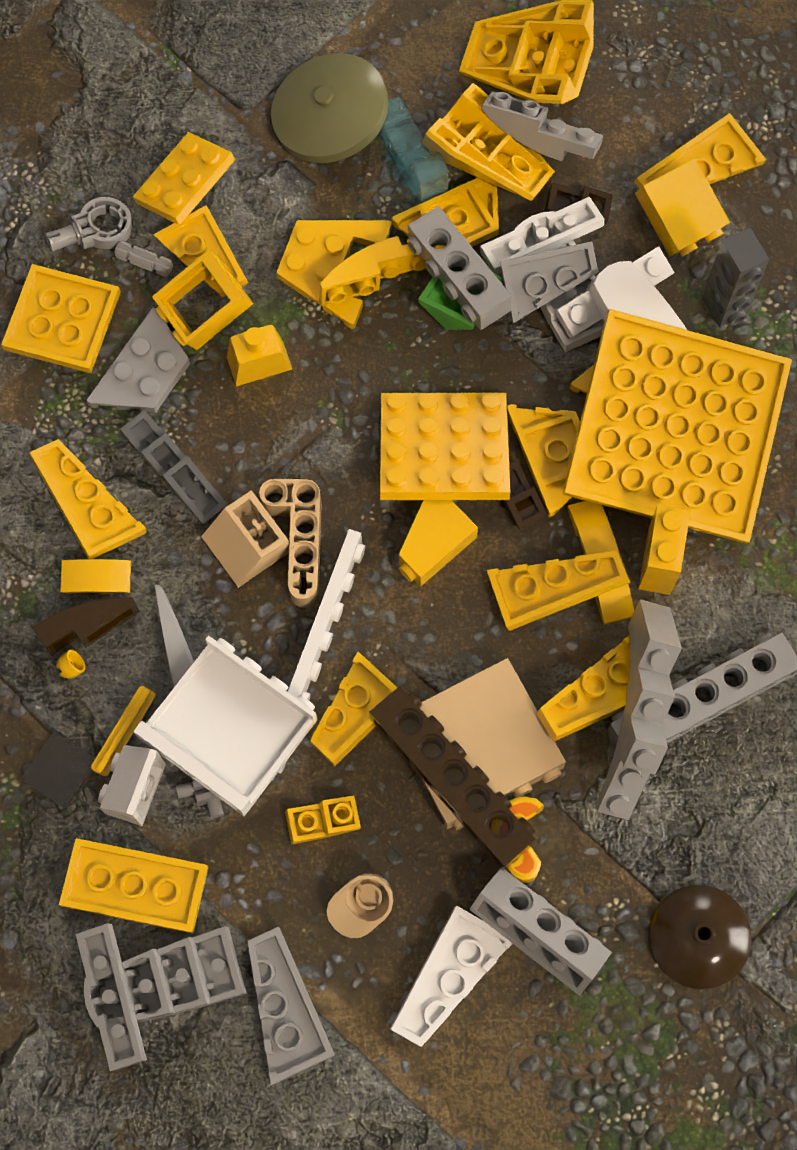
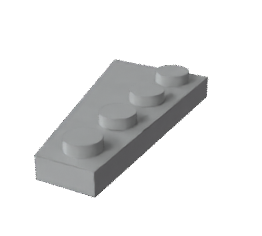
M280 927L248 940L271 1086L335 1056Z

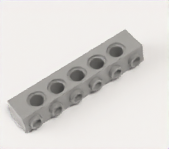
M770 633L766 634L753 643L754 648L746 652L740 648L726 656L727 662L716 667L712 663L697 672L699 677L689 682L684 678L674 683L672 688L675 698L672 704L678 705L681 708L683 716L676 718L667 713L662 724L666 742H671L796 675L797 655L784 634L780 633L774 637ZM752 660H762L767 666V671H757L753 667ZM724 675H734L739 681V686L731 687L727 685L724 681ZM698 689L706 690L711 696V701H700L696 697L695 691ZM624 710L611 718L613 722L607 730L615 745H617Z

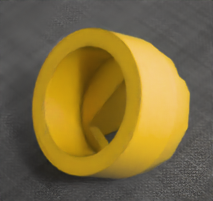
M69 650L57 660L56 668L62 671L60 673L61 677L72 679L85 671V662L79 653Z

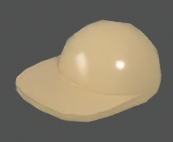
M361 874L351 879L331 898L327 907L328 920L340 934L349 938H361L370 933L389 915L394 901L393 890L388 881L378 874Z

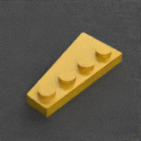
M729 113L637 177L634 183L640 189L647 183L695 158L708 183L712 184L763 165L766 159Z
M618 550L580 555L568 560L545 561L546 563L529 566L527 564L515 565L513 568L503 570L498 568L487 570L505 625L509 631L631 583Z

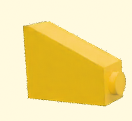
M423 500L399 553V571L409 582L415 580L421 587L477 538L478 527L452 500Z

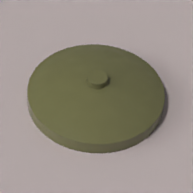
M332 53L315 57L293 70L278 88L271 108L273 129L284 148L299 159L313 163H330L343 160L365 148L381 130L389 107L387 88L377 69L361 57L346 53Z

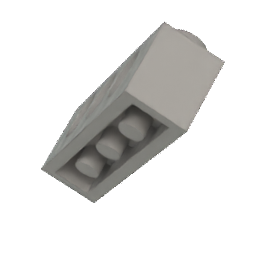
M439 206L408 225L409 239H407V243L411 251L416 256L419 254L426 261L425 266L430 275L434 278L438 276L443 283L445 293L452 301L455 299L462 306L461 311L469 323L474 322L482 330L511 311V294ZM436 245H443V246H445V247L442 248V249H434V248H433V247L436 246ZM455 267H460L463 269L459 272L451 271V269ZM471 290L481 291V293L477 295L470 294L469 292Z
M501 868L481 891L470 908V911L579 996L612 953L598 939L593 938L577 926L571 918L564 916L550 905L545 898L537 895L508 871H502Z

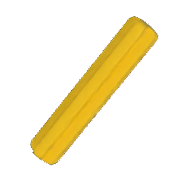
M140 686L91 764L93 771L105 777L109 775L115 754L117 752L121 753L123 746L128 744L134 734L133 731L142 721L156 698V694L144 686Z

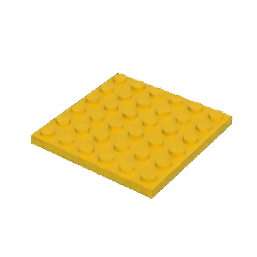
M609 309L593 367L563 495L653 518L658 504L691 510L688 523L689 529L745 544L749 543L792 359Z

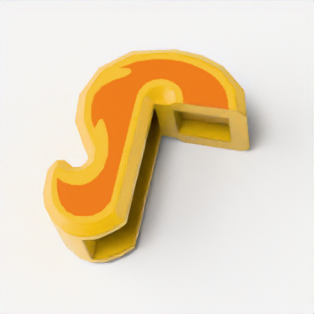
M523 796L510 800L512 807L509 810L517 819L524 817L526 820H529L540 813L544 805L536 798ZM496 819L492 821L490 830L496 835H504L508 832L509 828L505 821ZM530 847L505 870L522 883H529L536 878L541 861L532 847Z

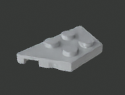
M153 307L88 397L86 400L88 406L92 408H98V405L113 406L117 410L129 411L131 409H138L141 412L145 410L146 412L156 413L190 365L189 358L166 322L157 313L156 308Z

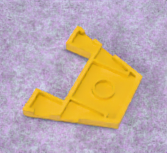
M297 220L277 270V278L305 298H310L321 305L319 301L320 283L335 267L348 258L353 242L370 246L388 239L392 230V221ZM351 297L337 304L329 303L321 306L331 316L334 314L344 321L347 327L355 329L363 307V300Z

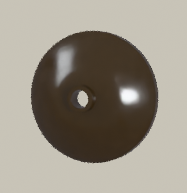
M690 885L673 891L659 903L649 924V946L655 962L670 979L689 988L710 989L729 982L742 970L750 954L752 935L746 914L731 896L711 886ZM700 928L708 930V940H701L699 938L698 930Z

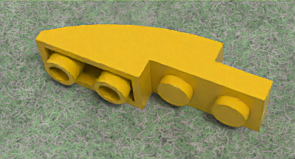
M398 236L372 244L341 262L320 283V304H337L351 297L370 295L379 290L380 279L394 278L401 273L412 270L421 271L426 268V261L420 254L416 256L408 244L402 245Z

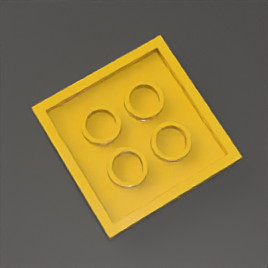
M32 264L1 344L3 350L92 373L121 293L120 288Z

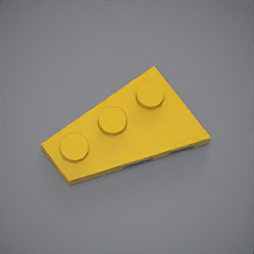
M207 205L189 214L180 225L173 223L153 234L162 245L187 267L209 249L221 258L241 287L248 284L243 271ZM212 274L203 280L222 298L226 296V293Z
M357 652L353 659V665L347 677H344L339 685L340 690L332 705L328 706L310 740L311 744L334 766L375 727L374 723L370 720L369 711L397 689L388 678L359 652Z

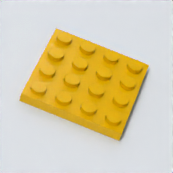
M381 393L380 500H510L506 393Z

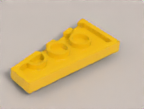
M59 439L30 452L32 462L88 559H94L146 534V527L140 521L137 522L120 501L117 502L106 490V487L86 470V467Z
M629 635L617 647L612 648L594 666L589 667L577 680L566 686L539 709L537 716L553 742L625 710L630 673Z

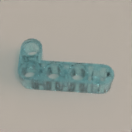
M397 96L390 99L387 117L379 133L416 202L421 204L448 191V170L440 153L431 154L428 148L422 144L423 138L401 98Z

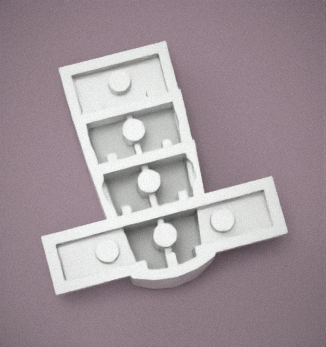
M587 197L559 211L543 212L529 217L521 222L514 231L481 245L480 251L491 271L499 274L501 273L500 261L576 245L573 241L574 239L603 227L604 218L591 198ZM594 275L540 307L565 352L602 335L605 323L603 318L574 337L569 338L554 312L586 292V288L595 279Z
M659 246L634 262L622 261L607 266L586 288V292L554 311L569 338L579 334L602 318L605 322L609 309L687 330L671 306L654 287L674 274Z

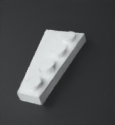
M454 906L390 1030L422 1047L451 1014L452 1010L469 994L475 984L497 962V959L513 943L485 921L458 906Z

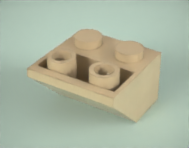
M252 490L224 508L201 536L238 588L289 553L287 537Z

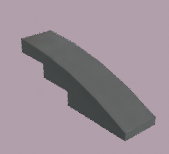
M145 410L120 429L122 435L202 525L228 505L190 458L182 453L166 432L163 433Z

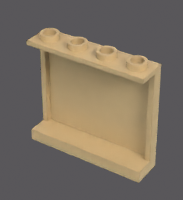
M508 658L421 702L423 706L420 709L428 718L433 715L445 729L442 734L451 743L455 740L465 750L467 756L464 759L471 767L474 768L477 765L484 771L490 780L487 785L495 794L500 791L507 798L512 795L514 798L522 797L533 790L532 784L540 780L548 783L562 775L560 770L564 768L566 761L537 716L538 711ZM411 718L403 720L400 724V728L405 732H413L419 727L417 721ZM429 743L422 748V752L425 756L434 758L441 753V749L438 745ZM452 768L445 772L444 777L450 783H458L463 779V774L460 770ZM424 782L445 822V828L449 829L453 826L456 830L463 828L464 826ZM472 794L467 798L468 805L473 809H481L486 804L484 797L480 794Z

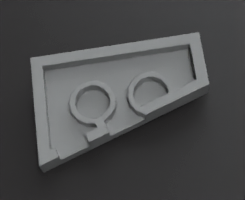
M592 241L499 262L504 287L512 296L510 311L512 323H515L598 273Z

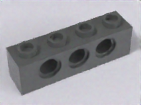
M751 228L721 241L702 296L719 328L727 324L731 326L739 324L747 317L769 262L767 254Z

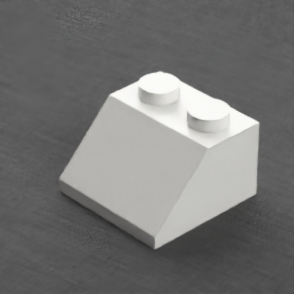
M124 745L121 753L117 752L110 767L113 775L109 785H103L98 798V803H101L100 809L105 814L143 826L166 765L158 751L150 748Z

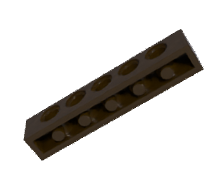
M399 686L369 711L370 720L501 870L504 871L534 845L536 839L533 837L535 830L524 817L517 819L509 810L512 804L502 792L498 791L495 794L487 785L490 780L484 771L477 765L472 768L464 759L467 754L460 744L455 740L451 743L442 734L445 731L442 724L433 715L428 718L420 709L423 704L411 690L406 693ZM411 718L417 721L419 727L413 732H405L400 728L401 722ZM433 743L440 747L441 753L437 757L429 758L423 754L422 748L426 744ZM452 768L458 769L462 772L463 779L458 783H450L444 777L445 772ZM472 794H480L484 797L486 804L481 809H473L468 805L467 798ZM501 819L507 823L509 830L504 835H496L490 830L489 824L493 820Z

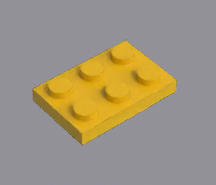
M188 132L134 194L133 198L138 205L180 225L235 161V158L231 151Z

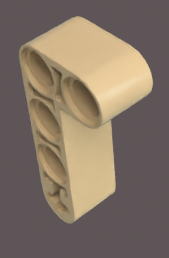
M270 479L260 487L261 504L270 516L290 517L289 593L292 602L296 606L309 608L317 602L319 597L322 509L320 490L318 485L312 480ZM274 493L283 496L278 502L273 503L267 500L269 495ZM303 494H312L315 497L308 503L298 500ZM306 523L314 527L309 533H301L297 530L299 526ZM302 554H309L313 557L308 564H300L296 561ZM301 577H306L308 586L306 594L299 593L302 588Z

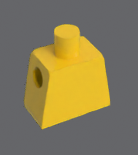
M273 325L260 328L252 327L244 333L232 336L229 340L227 360L236 387L292 370L284 342Z

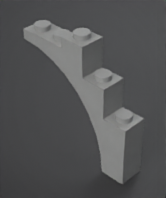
M641 599L628 625L630 673L620 734L605 783L596 802L597 812L629 820L649 775L656 774L668 749L662 724L675 698L669 675L682 649L670 607Z

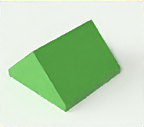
M455 267L451 269V271L459 272L463 270L460 267ZM494 273V275L502 283L503 277ZM438 276L436 278L432 277L419 297L418 302L446 330H472L476 324L474 322L469 323L461 311L462 306L456 299L452 301L443 289V283ZM471 290L469 293L477 295L480 294L481 291Z

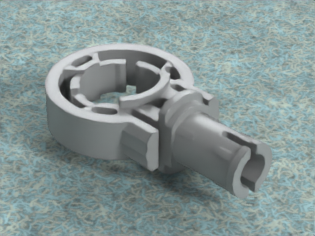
M95 198L84 205L81 213L70 216L71 225L45 233V238L51 252L75 243L81 245L83 249L93 246L99 249L116 248L119 241L126 242L130 237L132 231L131 213L124 203L115 198ZM106 209H109L110 215L116 217L119 221L118 230L114 229L111 232L100 231L99 228L93 225V221L97 216L105 215Z

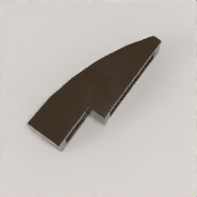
M111 598L92 601L54 614L32 626V629L52 656L78 638L87 648L139 613L140 610L133 598Z

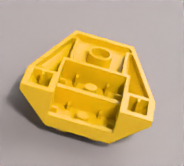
M559 0L476 21L459 72L464 76L537 103L564 104L578 97L593 50V1Z
M472 83L443 119L439 118L427 131L422 144L428 148L433 156L440 158L444 163L532 201L555 171L539 152L512 138L484 113L482 105L489 95Z

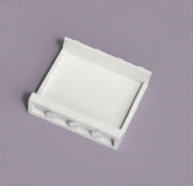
M208 635L205 639L208 644L147 723L141 721L133 732L138 739L153 750L158 751L165 759L241 815L245 816L316 723L317 716L316 712L313 711L315 706L301 695L296 699L286 692L288 686L275 676L268 679L261 674L262 668L252 659L245 657L242 660L234 654L235 648L224 639L219 638L216 641Z

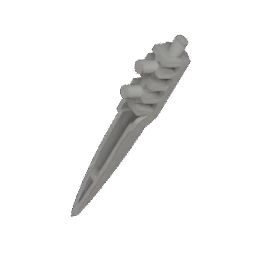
M155 585L163 639L173 687H175L194 661L163 588L160 585ZM191 778L192 782L176 785L178 799L195 795L197 806L208 804L211 818H218L224 815L221 799L193 778Z

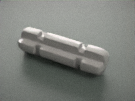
M124 241L118 242L114 251L116 258L123 261L130 260L131 264L151 272L156 270V274L164 277L169 276L173 264L170 259L163 256L157 258L158 254L137 246L132 248V244Z

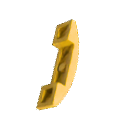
M589 501L568 505L567 508L576 537L579 536L584 555L618 550L602 505ZM628 584L595 597L603 625L632 618L634 606Z

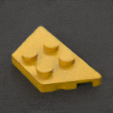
M476 178L392 217L393 226L409 236L408 225L439 206L473 247L498 235L497 186L483 179ZM436 245L435 249H442L445 246Z
M514 404L507 405V415L548 517H552L572 498L571 496L563 495V490L580 425L576 411L568 410L552 411L549 408L536 407L535 410L516 408L517 405Z

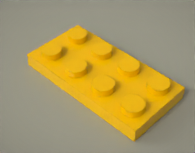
M76 838L59 905L70 909L193 934L208 865Z

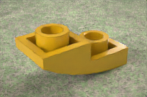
M107 559L62 560L61 592L66 594L130 593L131 561Z
M354 795L323 800L320 804L291 808L285 811L291 844L327 838L361 828Z

